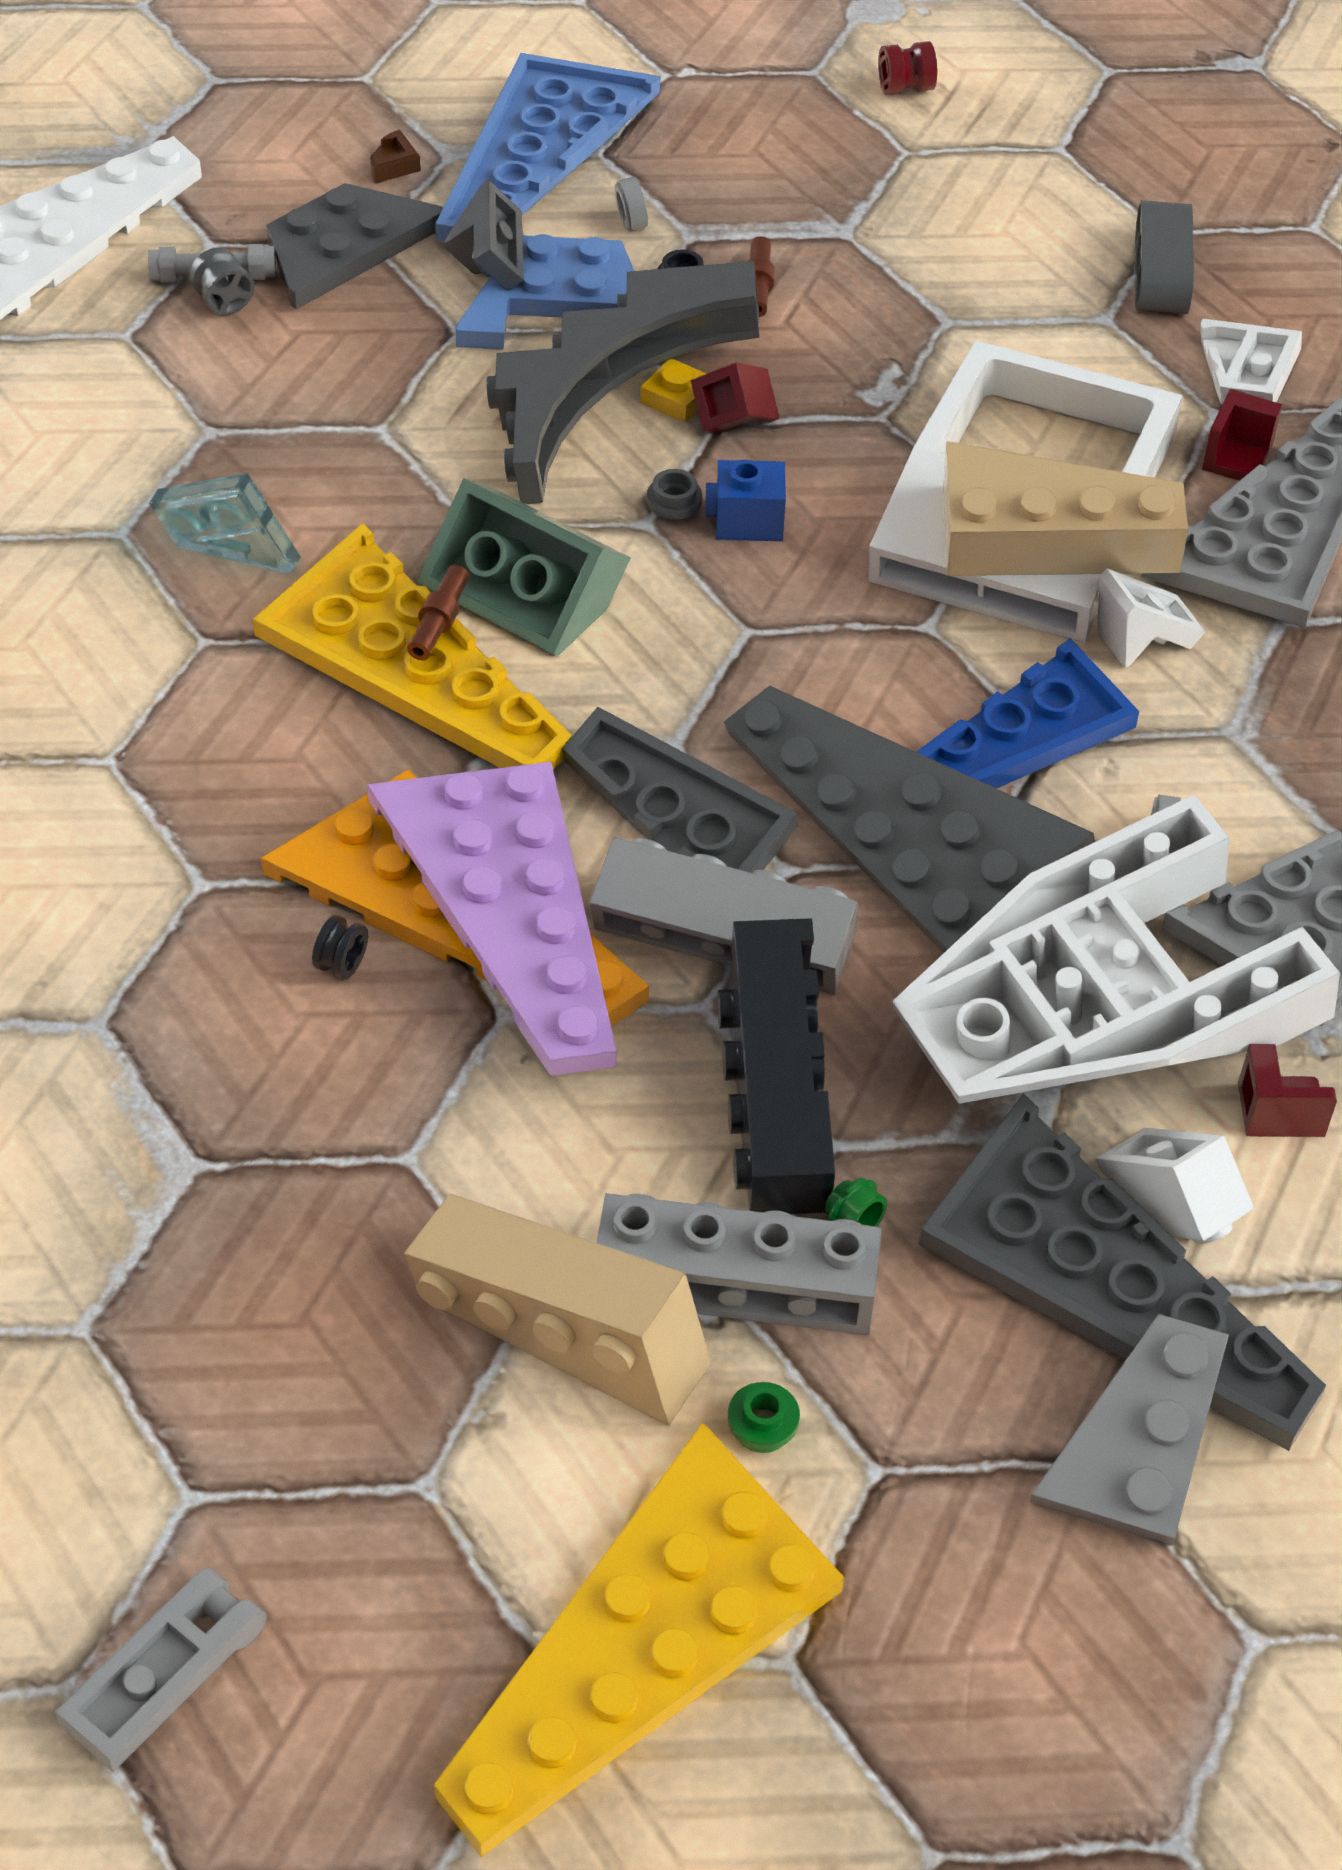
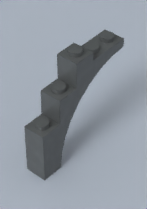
M754 261L627 272L626 294L617 295L616 308L562 312V334L553 335V348L496 354L495 376H487L486 380L487 399L490 409H499L502 429L507 430L509 444H514V448L505 449L504 451L505 473L507 482H517L520 502L524 504L543 503L548 472L561 443L579 419L608 392L641 371L677 355L715 344L759 338V304Z

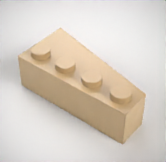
M946 441L943 493L947 576L1102 574L1106 568L1121 574L1180 573L1188 533L1184 483Z
M451 1193L404 1252L416 1283V1291L430 1306L438 1310L447 1311L667 1426H670L711 1364L687 1276L682 1271Z

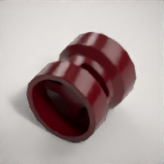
M931 41L916 42L906 49H902L898 44L881 46L878 56V72L883 93L885 95L900 94L905 88L913 87L917 92L935 89L938 69L936 53Z

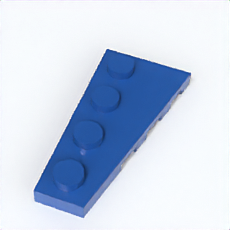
M1069 638L1057 647L1055 657L1047 663L1041 665L1037 662L1021 674L1020 683L1004 695L996 692L982 703L981 712L968 721L958 720L916 752L997 789L1136 728L1139 710L1080 647Z

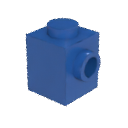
M718 460L717 483H706L705 516L716 517V540L783 541L786 505L785 462Z

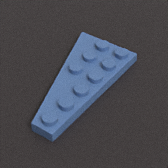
M520 53L435 223L436 240L445 242L448 234L479 187L488 180L522 211L523 216L660 93L661 76Z

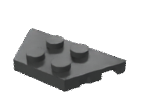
M344 183L267 224L269 246L275 247L278 270L282 281L285 280L291 306L298 309L436 233L435 223L443 207Z

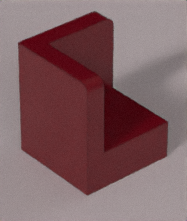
M735 362L690 380L704 433L715 434L749 420L771 423L779 419L767 368Z
M1230 389L1211 426L1202 470L1240 481L1259 464L1264 465L1274 443L1283 404Z
M1249 1044L1238 1081L1246 1136L1325 1137L1337 1103L1335 1089L1333 1087H1320L1319 1080L1313 1076H1281L1276 1044Z

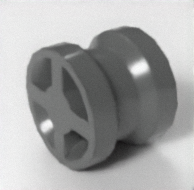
M212 248L204 251L194 260L190 267L189 279L191 285L199 295L203 296L204 302L216 314L231 315L244 308L253 296V279L244 268L240 267L239 261L231 251L225 248Z

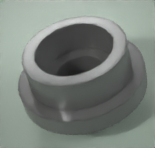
M681 469L664 470L654 477L653 483L647 490V505L653 513L669 520L684 519L694 515L702 505V490L691 473Z

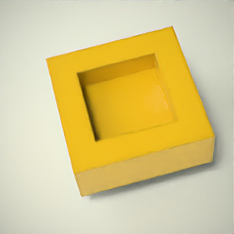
M672 358L668 359L641 386L640 403L686 423L698 411L690 380L707 373Z

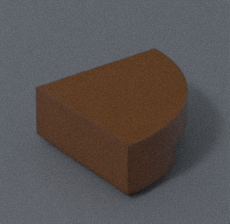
M401 130L384 136L381 139V146L370 157L371 176L375 184L421 171L420 156Z

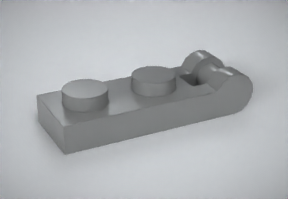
M207 1567L201 1570L55 1711L58 1724L107 1768L114 1772L236 1650L247 1647L255 1640L267 1621L266 1612L250 1599L239 1601L228 1592L229 1582L214 1569ZM209 1616L217 1623L205 1634L193 1623L198 1618Z

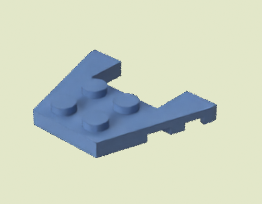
M546 234L535 236L523 235L524 281L507 291L491 276L456 325V347L504 350L509 315L562 317V312L616 308L617 295L626 294L627 272L634 271L622 241L604 240L599 237L583 239L552 237Z

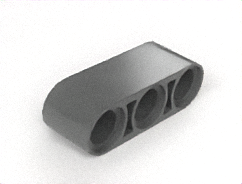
M1140 200L1135 231V309L1188 314L1194 282L1192 204Z

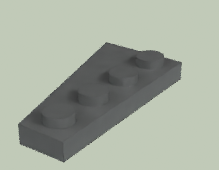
M600 707L593 711L562 748L565 763L647 839L661 844L667 851L689 857L695 854L710 855L724 862L727 867L752 873L755 870H764L798 827L797 812Z

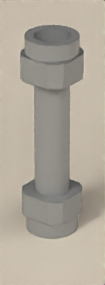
M248 244V252H231L239 261L240 267L249 273L253 281H265L266 278H276L274 246ZM175 246L148 250L150 281H161V284L177 283L178 275H189L192 263L201 253L176 254Z

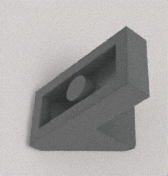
M488 180L479 187L445 239L444 247L471 273L476 275L482 272L487 277L492 276L508 291L524 281L522 211Z

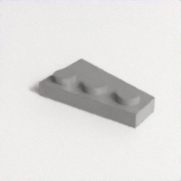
M1158 1314L1031 1494L1030 1502L1173 1545L1229 1334Z

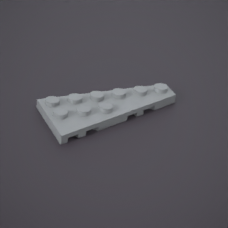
M1342 396L1310 422L1308 431L1295 442L1288 440L1277 449L1275 459L1266 466L1259 464L1209 506L1208 514L1193 527L1188 525L1180 573H1142L1141 577L1305 628L1342 545Z
M1336 830L1263 865L1259 875L1241 884L1233 886L1228 882L1211 890L1209 899L1189 909L1183 904L1166 912L1162 929L1223 966L1303 927L1340 972L1336 1012L1342 1005V833Z

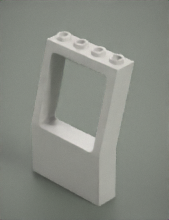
M975 340L915 443L870 543L868 582L1086 643L1098 612L1099 576L1101 574L947 576L943 493L946 441L959 443L983 398L994 395L1140 434L1122 472L1155 478L1177 432L1183 395Z

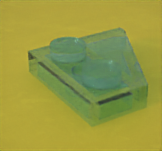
M248 473L157 489L148 503L179 548L284 573L293 572L301 558Z

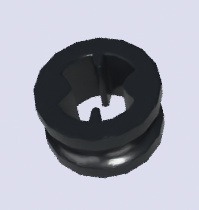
M339 915L331 916L322 926L316 938L312 954L313 966L321 971H327L333 967L336 977L343 980L349 979L358 969L367 948L369 936L366 926L354 923L348 927L344 917Z

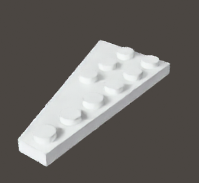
M173 136L165 140H158L148 147L123 157L113 158L103 165L78 175L68 176L63 181L36 192L23 194L18 199L1 205L0 320L10 312L19 316L31 307V296L43 287L56 288L109 248L108 238L119 230L129 233L140 224V214L151 206L163 207L202 178L200 160Z

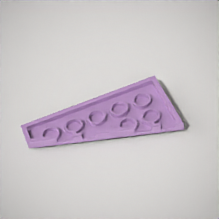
M544 762L367 784L369 803L377 815L382 814L392 828L393 839L403 853L407 852L421 872L422 883L466 949L471 947L482 964L483 975L493 990L498 989L512 1009L514 1022L550 1076L616 1067V1046L552 763Z

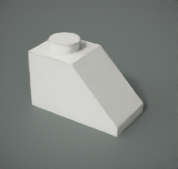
M1144 1128L1095 1158L1100 1171L1108 1179H1113L1173 1237L1192 1239L1198 1244L1216 1241L1232 1231V1222L1254 1209L1225 1135Z

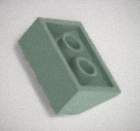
M463 478L417 579V583L422 586L425 585L432 591H437L450 566L459 565L464 567L469 572L470 579L458 600L460 606L549 653L559 656L607 610L631 557L492 487Z

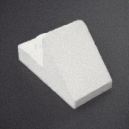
M1108 568L1099 576L1098 632L1123 667H1129L1152 640L1160 644L1170 641L1191 649L1206 633L1178 595Z

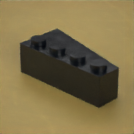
M812 918L733 921L729 989L718 990L719 1029L730 1028L732 1041H723L722 1045L724 1080L736 1081L737 1094H728L730 1134H741L743 1145L742 1149H734L733 1151L734 1184L736 1190L747 1189L749 1211L763 1213L767 1211H782L788 1214L825 1213L826 1201L834 1189L835 1164L828 1091H822L825 1079L823 1032H817L818 977L817 970H810L811 949L814 943Z

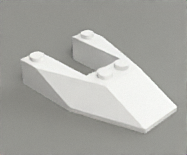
M1192 795L1027 875L893 1000V1009L960 1104L1246 1052L1249 1044L1281 1045L1334 1018L1340 972L1306 930L1300 927L1191 982L1188 981L1144 923L1226 884L1229 836L1198 798Z

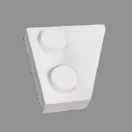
M1202 319L1200 323L1201 343L1220 404H1223L1230 389L1277 402L1301 351L1302 331Z

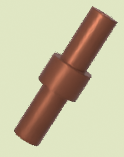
M764 236L755 237L751 241L749 260L754 261L759 317L764 316L767 312L768 293L774 286L775 275L774 265L770 261L771 242Z
M459 565L450 566L438 590L431 592L424 601L418 613L420 624L407 646L408 653L414 659L420 661L427 660L441 633H446L451 629L460 610L458 600L470 579V574L464 567Z

